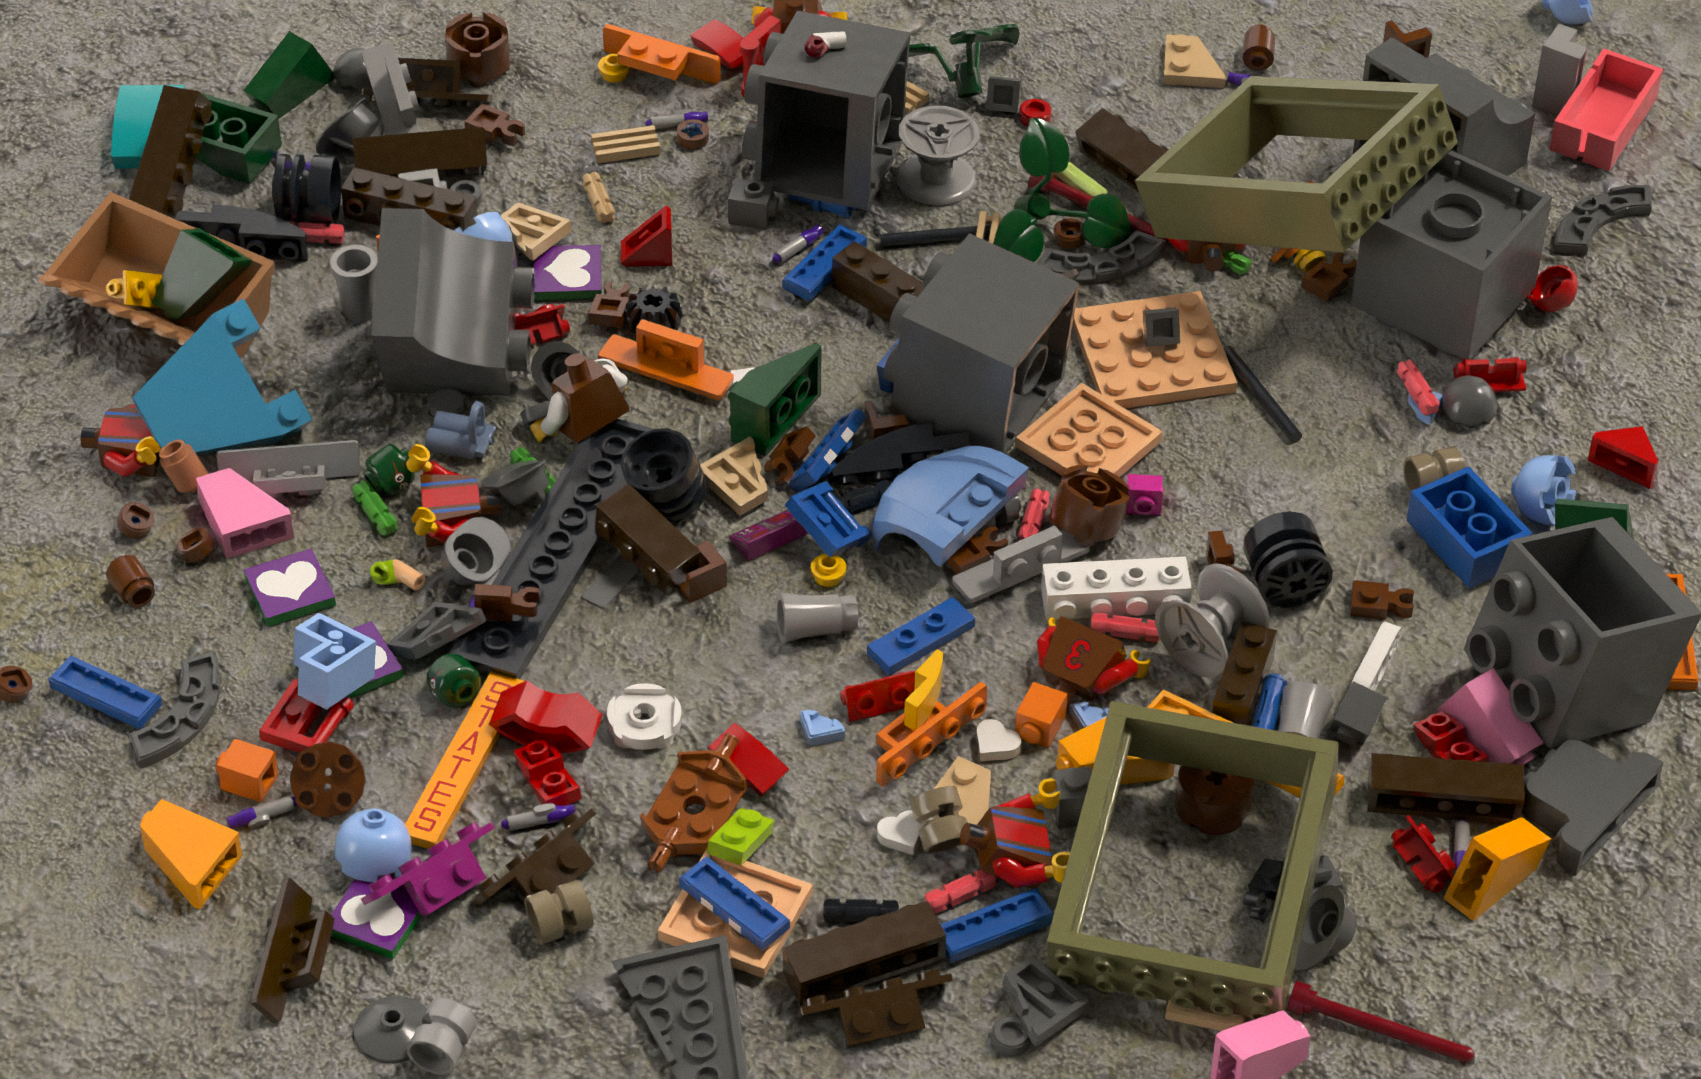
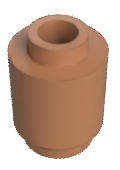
M178 439L165 445L159 452L160 464L179 492H196V478L207 475L208 472L191 445L185 444L183 440Z

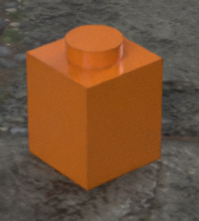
M1033 682L1016 711L1015 731L1020 735L1021 739L1031 744L1049 748L1066 718L1068 694Z
M238 739L233 740L227 751H223L216 762V772L219 775L221 790L258 802L263 801L279 776L275 751Z

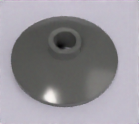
M390 996L372 1002L361 1011L356 1019L354 1036L357 1046L367 1057L375 1061L400 1063L410 1060L406 1047L418 1026H421L420 1021L427 1008L420 1002L403 996Z

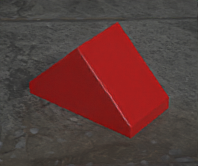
M664 206L621 240L622 265L625 267L673 266L670 207Z
M1643 426L1595 432L1592 436L1587 461L1650 489L1654 483L1659 460Z

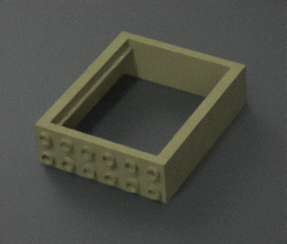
M1250 76L1135 180L1156 237L1344 253L1443 158L1458 141L1439 84ZM1277 135L1368 140L1323 184L1232 178Z
M1111 701L1047 938L1050 971L1068 985H1077L1079 983L1094 986L1096 989L1106 993H1114L1116 991L1130 993L1139 999L1147 1001L1154 999L1171 1000L1173 1004L1182 1008L1196 1006L1211 1009L1212 1012L1222 1016L1241 1014L1255 1020L1282 1010L1285 1011L1338 781V742ZM1127 756L1302 788L1260 968L1081 934Z

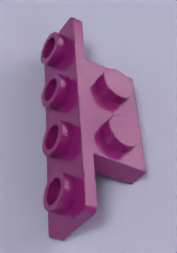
M476 821L456 832L459 839L450 844L448 839H445L429 848L427 851L430 857L421 862L419 856L399 866L398 869L401 874L394 879L387 874L368 885L372 892L362 897L361 901L364 905L369 904L399 886L404 885L422 917L440 908L487 879L468 844L495 829L492 821L481 827L478 826Z

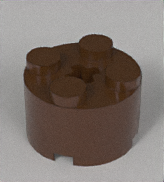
M471 12L459 15L447 24L445 34L446 59L462 61V80L469 81V84L472 86L480 87L484 86L488 80L495 79L510 69L507 25L500 17L483 12V17H472Z
M1075 465L1063 472L1051 507L1049 521L1053 525L1074 535L1078 543L1091 546L1095 544V541L1108 540L1117 535L1128 505L1130 495L1128 496L1127 493L1129 488L1125 481L1108 470L1099 468L1098 473L1086 471L1088 465Z
M1180 766L1175 800L1176 812L1183 823L1189 827L1191 823L1201 828V833L1224 835L1236 831L1242 826V821L1249 816L1251 811L1254 779Z

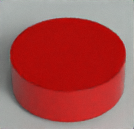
M1041 99L1026 100L1020 105L1019 120L1027 127L1030 118H1039L1050 123L1051 106Z

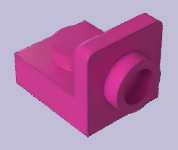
M1127 474V486L1129 488L1127 494L1130 497L1126 514L1161 516L1163 476Z

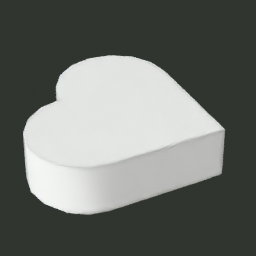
M993 719L984 720L977 726L976 741L980 761L1005 760L1018 756L1021 750V737L1016 731L1005 729L1001 722Z
M912 810L904 811L897 817H885L880 820L877 825V839L885 847L914 855L921 841L919 830L923 826L915 821Z

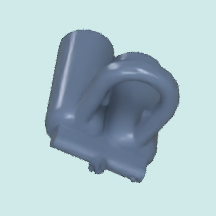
M480 401L474 402L469 416L438 411L434 418L433 428L431 427L428 430L425 447L429 452L464 459L482 458L488 446H492L494 443L492 437L496 432V427L487 424L485 421L484 404Z

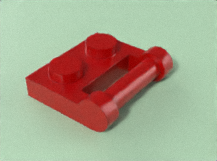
M770 15L740 42V53L743 55L744 81L741 83V95L743 97L750 67L753 64L764 66V53L770 34L772 32L781 33V20Z
M293 679L260 728V740L300 753L314 744L327 742L342 718L349 716L354 708V703L348 696L344 697L329 707L330 711L312 738L304 736L322 707L299 696L298 680Z

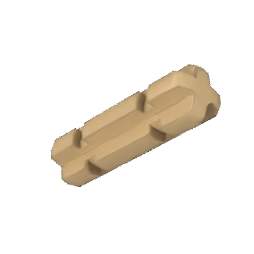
M597 172L584 174L582 177L584 181L583 187L587 192L593 210L596 212L595 215L598 221L602 224L607 221L612 222L615 219V210L610 203L604 185L601 183L602 180Z

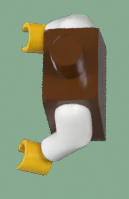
M581 353L568 356L565 359L568 372L553 380L551 384L553 396L550 400L547 416L533 422L530 426L531 432L539 443L548 435L551 438L555 437L557 430L575 443H578L630 411L622 395L627 390V377L608 364L600 365L593 359L586 360L585 356Z

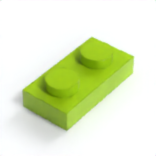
M740 808L709 839L707 854L741 866L772 834L775 820L762 816L758 811Z

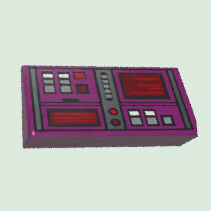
M787 509L730 535L729 540L744 558L750 561L803 537L808 532Z

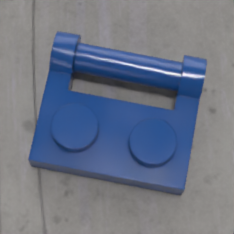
M823 482L791 496L785 507L812 536L818 546L831 558L854 546L856 548L862 546L871 538L872 533L865 525L861 527L833 495L834 489L829 483Z

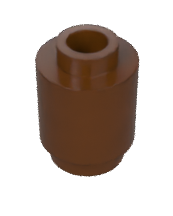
M1263 24L1253 25L1244 35L1243 62L1248 68L1253 70L1269 68L1274 62L1275 36L1268 26Z
M124 555L115 558L106 571V577L122 601L135 608L148 604L155 595L154 581L137 557Z

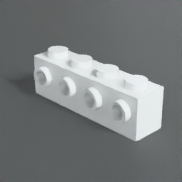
M1186 557L1043 564L1041 591L1046 620H1049L1051 617L1057 620L1060 616L1068 619L1092 618L1093 613L1096 612L1108 614V617H1113V615H1154L1163 602L1180 600L1190 603L1192 587Z

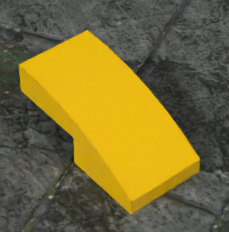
M938 649L915 671V691L905 700L904 725L914 731L921 727L929 717L940 694L943 652Z

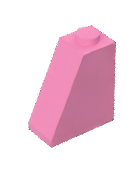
M231 468L196 478L199 503L226 559L294 538L289 509Z
M1494 668L1466 683L1437 709L1438 712L1445 711L1466 727V739L1486 753L1491 763L1525 766L1536 758L1532 752L1543 744L1531 723L1524 722L1515 715L1510 704L1509 691Z
M1283 1010L1223 1030L1215 1036L1210 1079H1279L1307 1059L1311 1035L1301 1022L1293 1020Z

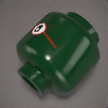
M388 444L366 459V470L363 471V475L378 495L383 493L387 496H394L414 482L415 473L408 470L406 464L410 458L408 456L409 450L406 447L400 450L397 446Z
M451 653L441 656L435 660L427 672L426 683L429 690L447 707H464L472 702L481 688V678L478 671L463 656Z

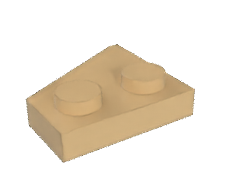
M1166 34L1163 84L1224 88L1225 74L1198 36Z
M516 203L500 215L507 222L511 230L513 243L530 260H535L572 231L571 220L521 203Z
M751 437L700 464L708 487L740 516L768 500V489L765 479L762 477V468L755 453L754 440Z
M958 756L934 789L956 786L963 806L959 811V815L966 817L968 823L977 825L989 809L991 770Z

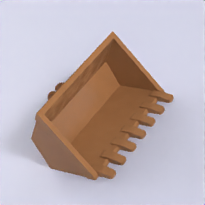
M110 192L44 275L38 277L37 282L46 286L58 287L61 289L60 292L66 295L83 298L84 302L89 305L108 309L107 312L114 316L129 318L131 323L140 327L152 328L155 330V334L179 340L178 344L183 345L213 313L243 298L261 327L269 313L271 277L274 274L275 262L213 236L249 257L252 261L250 266L199 315L174 320L165 316L162 313L163 309L124 305V299H112L108 296L106 292L108 282L112 279L123 278V270L163 275L180 230L197 228ZM255 336L252 340L234 348L238 356L244 357Z

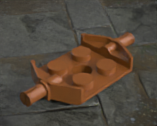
M726 733L717 750L678 752V764L646 817L643 813L640 815L644 831L657 844L655 853L647 863L652 870L655 871L656 868L657 872H662L670 856L675 858L676 855L704 854L708 847L709 839L731 817L747 790L745 776L730 760L732 752L739 743V739L736 736L732 735L731 737L730 733ZM692 804H700L705 807L701 813L696 815L685 812V809Z

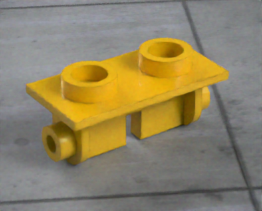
M123 270V278L110 280L106 285V292L112 299H124V305L161 309L153 304L152 300L162 275Z

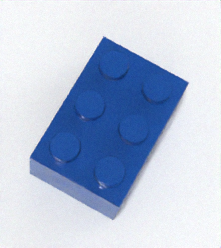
M1469 466L1411 491L1406 521L1468 588H1472L1495 577L1510 540L1533 534Z

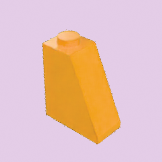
M1106 717L1058 741V755L1056 759L1058 770L1090 767L1092 772ZM1127 756L1120 785L1169 779L1174 775L1175 764Z
M163 799L158 802L152 811H148L141 820L140 831L144 850L190 904L200 910L241 859L242 850L239 832Z
M1522 817L1473 837L1443 899L1472 921L1478 919L1537 869L1551 838Z

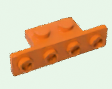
M606 24L603 28L604 51L617 54L618 64L672 80H676L680 74L715 84L721 79L720 57L610 24Z
M643 319L636 327V341L614 334L611 335L598 353L599 359H609L617 367L715 400H721L734 381L732 373L704 364V339Z
M979 682L947 707L937 701L924 724L915 731L904 725L905 713L876 734V743L887 752L877 760L876 782L883 787L891 780L900 778L907 768L919 759L928 757L932 750L945 739L953 738L959 729L972 719H978L987 707V685Z

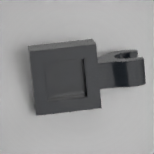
M1265 858L1248 884L1249 891L1244 896L1243 904L1253 906L1249 914L1251 919L1264 921L1269 915L1270 909L1276 900L1284 866L1283 861Z

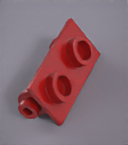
M553 304L543 305L536 309L535 312L524 315L516 313L515 330H529L531 346L536 345L533 334L535 332L539 333L542 343L565 337V333L570 332L568 320H562L565 304L557 306Z
M1519 357L1495 359L1494 366H1489L1488 359H1463L1462 363H1456V367L1452 369L1454 379L1467 375L1484 379L1494 392L1526 391L1523 377L1527 370L1526 360H1520Z
M915 671L900 672L898 675L853 686L847 685L843 691H840V699L842 704L847 706L848 721L852 722L904 709L905 700L915 691Z
M1407 815L1406 819L1410 827L1406 830L1400 828L1392 833V846L1407 865L1421 858V861L1410 868L1425 890L1437 893L1444 888L1445 881L1448 879L1452 881L1454 877L1452 871L1457 869V867L1444 849L1438 853L1432 846L1436 840L1424 823L1417 826L1412 818Z

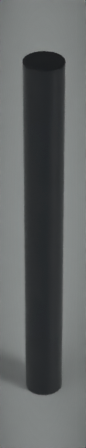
M991 225L985 226L984 238H989ZM978 226L880 234V247L964 240L969 233L976 236Z
M1226 346L1224 351L1231 368L1291 443L1298 442L1302 438V433L1234 348Z

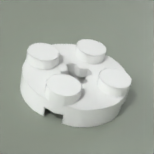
M631 685L625 688L624 694L616 700L614 696L607 707L608 729L614 737L615 744L620 748L641 750L668 748L673 744L674 736L681 727V705L676 697L673 699L667 695L666 689L659 685ZM641 713H648L650 719L640 720L637 718L641 717Z

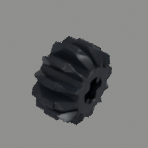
M654 285L649 290L639 288L637 294H630L625 308V319H627L631 333H636V327L642 319L678 331L682 318V307L677 298V293H669L667 287L660 290L655 289Z

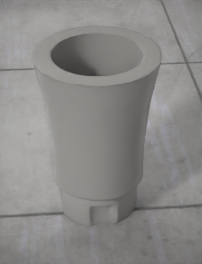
M363 245L342 247L335 251L330 258V266L338 288L340 306L348 321L353 323L371 320L374 311L378 258L372 249Z
M779 592L776 600V619L780 641L786 643L806 637L840 634L841 631L855 630L858 627V609L855 596H838V594L798 595Z
M1298 681L1286 685L1282 691V710L1278 731L1319 738L1325 719L1333 706L1331 694L1323 687L1311 682Z

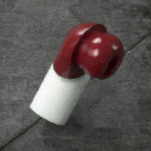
M844 31L814 33L805 42L804 50L808 56L820 58L829 49L845 48L846 34Z

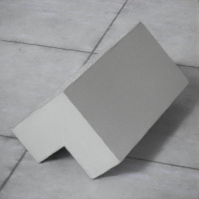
M1558 24L1542 45L1532 102L1533 108L1558 116L1582 81L1588 48L1575 43L1576 29Z

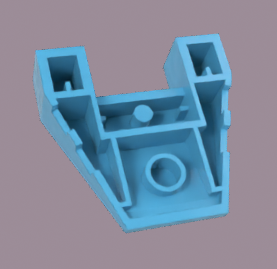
M244 298L213 313L132 398L145 424L161 449L168 443L178 439L183 440L185 444L191 445L197 456L251 446H269L302 431L313 420L296 389L265 404L234 348L252 340L261 329Z

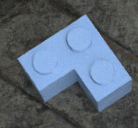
M317 613L297 626L294 635L293 665L299 667L298 695L327 710L373 679L375 676L376 641L321 613Z

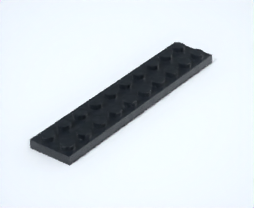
M617 418L578 443L546 495L545 501L538 508L492 585L512 586L513 593H517L526 587L538 588L540 601L533 602L537 603V616L525 617L513 614L512 621L486 620L483 624L461 635L449 654L453 653L463 656L480 673L489 675L492 671L515 679L521 678L603 540L595 528L596 506L627 485L621 470L622 454L632 440L653 428Z

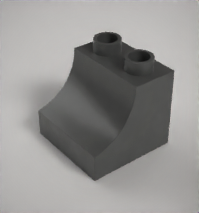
M1392 37L1366 54L1363 81L1439 84L1458 141L1451 149L1452 151L1506 176L1511 175L1527 163L1535 113L1528 110L1526 105L1520 100L1508 98L1480 81L1469 69L1459 68L1436 53L1425 58ZM1354 140L1353 154L1368 140Z
M382 208L371 336L387 392L433 394L437 390L450 388L466 395H511L512 371L528 372L531 355L530 331L515 330L516 308L533 309L535 295L534 268L518 267L513 242L482 239L456 232L436 222L424 209Z

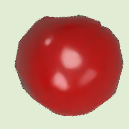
M1549 266L1538 274L1536 287L1526 298L1535 307L1546 313L1562 311L1569 307L1576 297L1578 290L1577 277L1574 271L1566 266Z

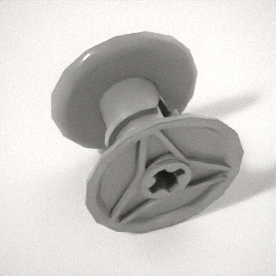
M927 106L915 109L907 114L899 124V138L904 146L913 152L914 155L904 160L896 172V183L902 193L914 201L927 205H948L960 202L969 196L976 186V175L970 164L961 157L973 150L979 140V127L975 120L962 110L948 106Z
M1218 563L1207 565L1199 574L1197 590L1200 601L1197 603L1198 608L1187 602L1171 600L1163 602L1156 610L1155 625L1159 638L1168 653L1181 666L1193 674L1206 678L1218 676L1225 669L1228 653L1224 640L1229 635L1236 638L1242 621L1269 628L1270 622L1266 603L1258 589L1240 572L1232 567Z

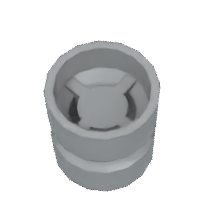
M438 998L430 1003L420 1021L421 1026H418L406 1049L409 1058L418 1067L433 1074L446 1075L453 1071L463 1052L462 1045L468 1043L477 1025L474 1015L465 1006L450 999Z

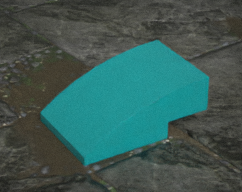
M120 85L115 107L111 144V159L115 169L139 168L164 85ZM167 85L186 89L185 85Z

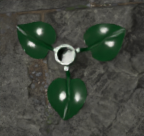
M1005 24L979 30H964L951 35L949 38L951 45L966 43L967 62L956 64L954 72H952L937 46H930V43L910 44L909 57L935 54L947 73L949 82L955 81L958 98L977 96L983 93L979 71L981 42L1005 41L1016 45L1020 35L1019 27L1016 24ZM973 43H975L974 62H973V57H972V45H973Z
M1030 118L1027 130L1020 143V163L1028 174L1035 177L1044 176V178L1034 188L1029 189V195L1019 197L1014 204V210L1008 212L1002 218L993 244L1035 262L1043 251L1044 237L1042 231L1034 225L1037 223V220H1042L1047 216L1085 218L1086 220L1082 226V235L1088 243L1098 248H1112L1127 240L1130 236L1131 225L1125 206L1121 200L1111 194L1103 193L1094 196L1088 203V213L1050 208L1049 200L1043 194H1039V191L1051 180V172H1063L1067 168L1070 157L1069 146L1063 134L1054 125L1039 118Z

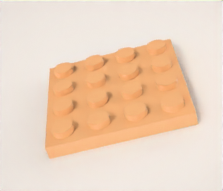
M1201 291L1075 308L1072 326L1096 392L1121 407L1127 409L1236 393V378ZM1176 307L1179 310L1181 343L1147 347L1144 344L1143 311Z

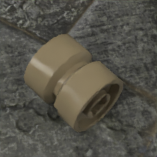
M1454 446L1435 450L1432 452V457L1428 453L1407 457L1403 463V474L1407 490L1411 494V491L1466 468L1460 451Z
M956 786L935 788L910 799L909 802L914 819L923 826L919 830V836L924 852H941L962 845L960 842V832L963 825L968 822L966 817L959 815V811L963 806Z
M579 880L557 886L553 894L544 890L525 897L528 920L535 938L541 945L562 938L566 930L571 934H575L594 926L591 906Z

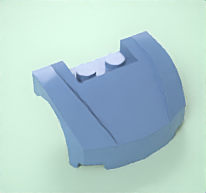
M965 446L917 462L897 476L881 497L871 531L874 551L877 552L881 548L884 536L887 533L896 532L899 535L903 534L915 540L929 554L932 561L940 567L1025 486L1029 467L1000 451L982 446Z

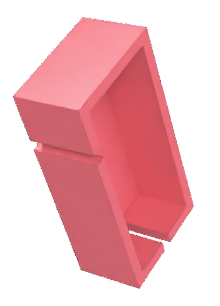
M1603 48L1593 63L1592 68L1588 70L1555 119L1549 150L1573 159H1577L1578 156L1583 157L1582 162L1610 171L1658 97L1663 69Z

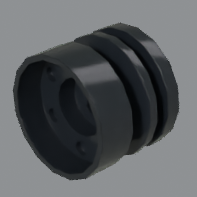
M279 154L272 178V200L275 217L289 221L292 215L293 221L299 223L302 222L306 208H308L312 223L336 224L340 211L342 184L338 156L314 155L310 168L307 169L304 155L296 154L292 161L290 154Z
M669 428L649 430L632 440L622 454L621 470L627 485L630 484L669 522H676L687 518L700 508L707 494L708 483L689 440L682 433Z
M1291 511L1275 513L1261 519L1246 534L1243 543L1244 553L1254 573L1253 576L1264 601L1272 606L1283 608L1301 606L1316 599L1331 583L1332 567L1311 518L1303 513Z

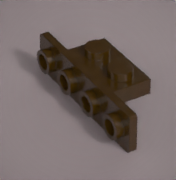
M398 58L400 65L404 63L407 65L411 82L406 83L408 92L415 91L418 104H420V98H433L432 105H452V99L464 100V106L479 107L481 104H484V101H492V95L461 93L462 61ZM361 88L362 95H369V101L376 102L372 88Z
M592 807L585 814L579 809L561 822L565 828L563 831L555 836L552 830H550L533 844L537 851L527 857L524 852L520 853L505 865L509 871L506 875L499 879L496 874H493L477 887L481 894L472 901L474 906L478 907L510 881L524 899L526 896L544 890L553 894L557 886L574 881L592 867L595 863L572 833L598 813L596 809Z
M291 878L282 881L250 1000L251 1005L272 1023L282 1020L289 991L320 980L335 918L326 910L309 915L312 897Z
M934 969L916 974L918 981L903 984L902 978L880 982V989L865 993L864 986L841 991L842 998L827 1001L826 995L803 1000L804 1007L795 1011L796 1020L838 1010L846 1047L925 1029L917 992L950 984L953 981L952 974L941 975L939 969Z

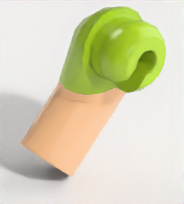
M398 559L384 562L378 561L370 568L371 577L376 583L381 585L403 583L417 591L422 588L426 579L425 575Z

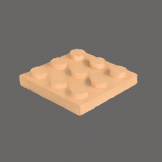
M1080 383L1016 437L1015 447L1061 476L1071 466L1088 465L1086 471L1098 473L1099 468H1102L1121 477L1162 441L1163 431L1085 384Z
M706 849L700 861L707 856L789 918L790 929L766 949L761 950L682 889L658 929V940L673 946H679L726 935L730 947L732 967L765 978L813 894V884L749 861H745L740 866L707 854Z

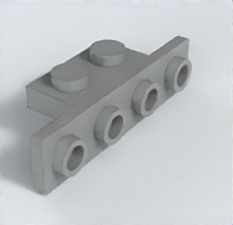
M389 42L362 50L363 60L386 135L419 132L414 114L415 110L420 109L415 91L408 92L406 83L411 82L406 63L399 64L393 44Z
M357 440L217 452L218 471L231 468L272 498L280 497L285 492L298 491L300 495L316 494L319 490L325 489L326 478L355 476L361 473Z
M1052 526L995 551L994 559L953 576L952 584L969 603H974L1042 573L1043 564L1065 563L1090 551V546L1078 543L1074 535L1063 529L1058 530L1056 526Z

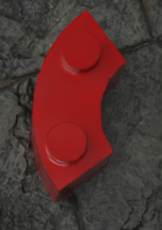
M527 680L501 692L489 725L502 735L522 745L527 746L530 741H539L548 737L559 753H570L591 748L603 714L579 692L571 694L551 693L536 687Z

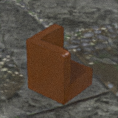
M1392 20L1386 22L1383 43L1392 37L1425 58L1429 57L1432 34L1426 27L1404 34Z
M872 401L864 402V414L867 416L864 426L869 442L889 432L908 427L905 414L877 418Z
M708 540L696 545L701 551L699 568L688 573L686 581L677 586L689 603L727 587V562Z

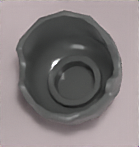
M353 48L343 53L336 60L333 74L344 90L347 89V86H352L361 94V88H372L362 56V50L364 49Z
M1468 375L1459 377L1448 385L1442 395L1443 411L1452 422L1472 428L1481 421L1489 423L1498 409L1494 390L1484 379Z

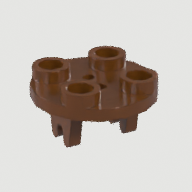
M335 742L317 743L300 752L293 763L290 775L291 789L296 803L309 813L325 818L342 815L354 808L363 796L366 785L365 768L358 755L347 746ZM327 768L331 769V775L325 773ZM326 784L331 786L329 791L325 789Z

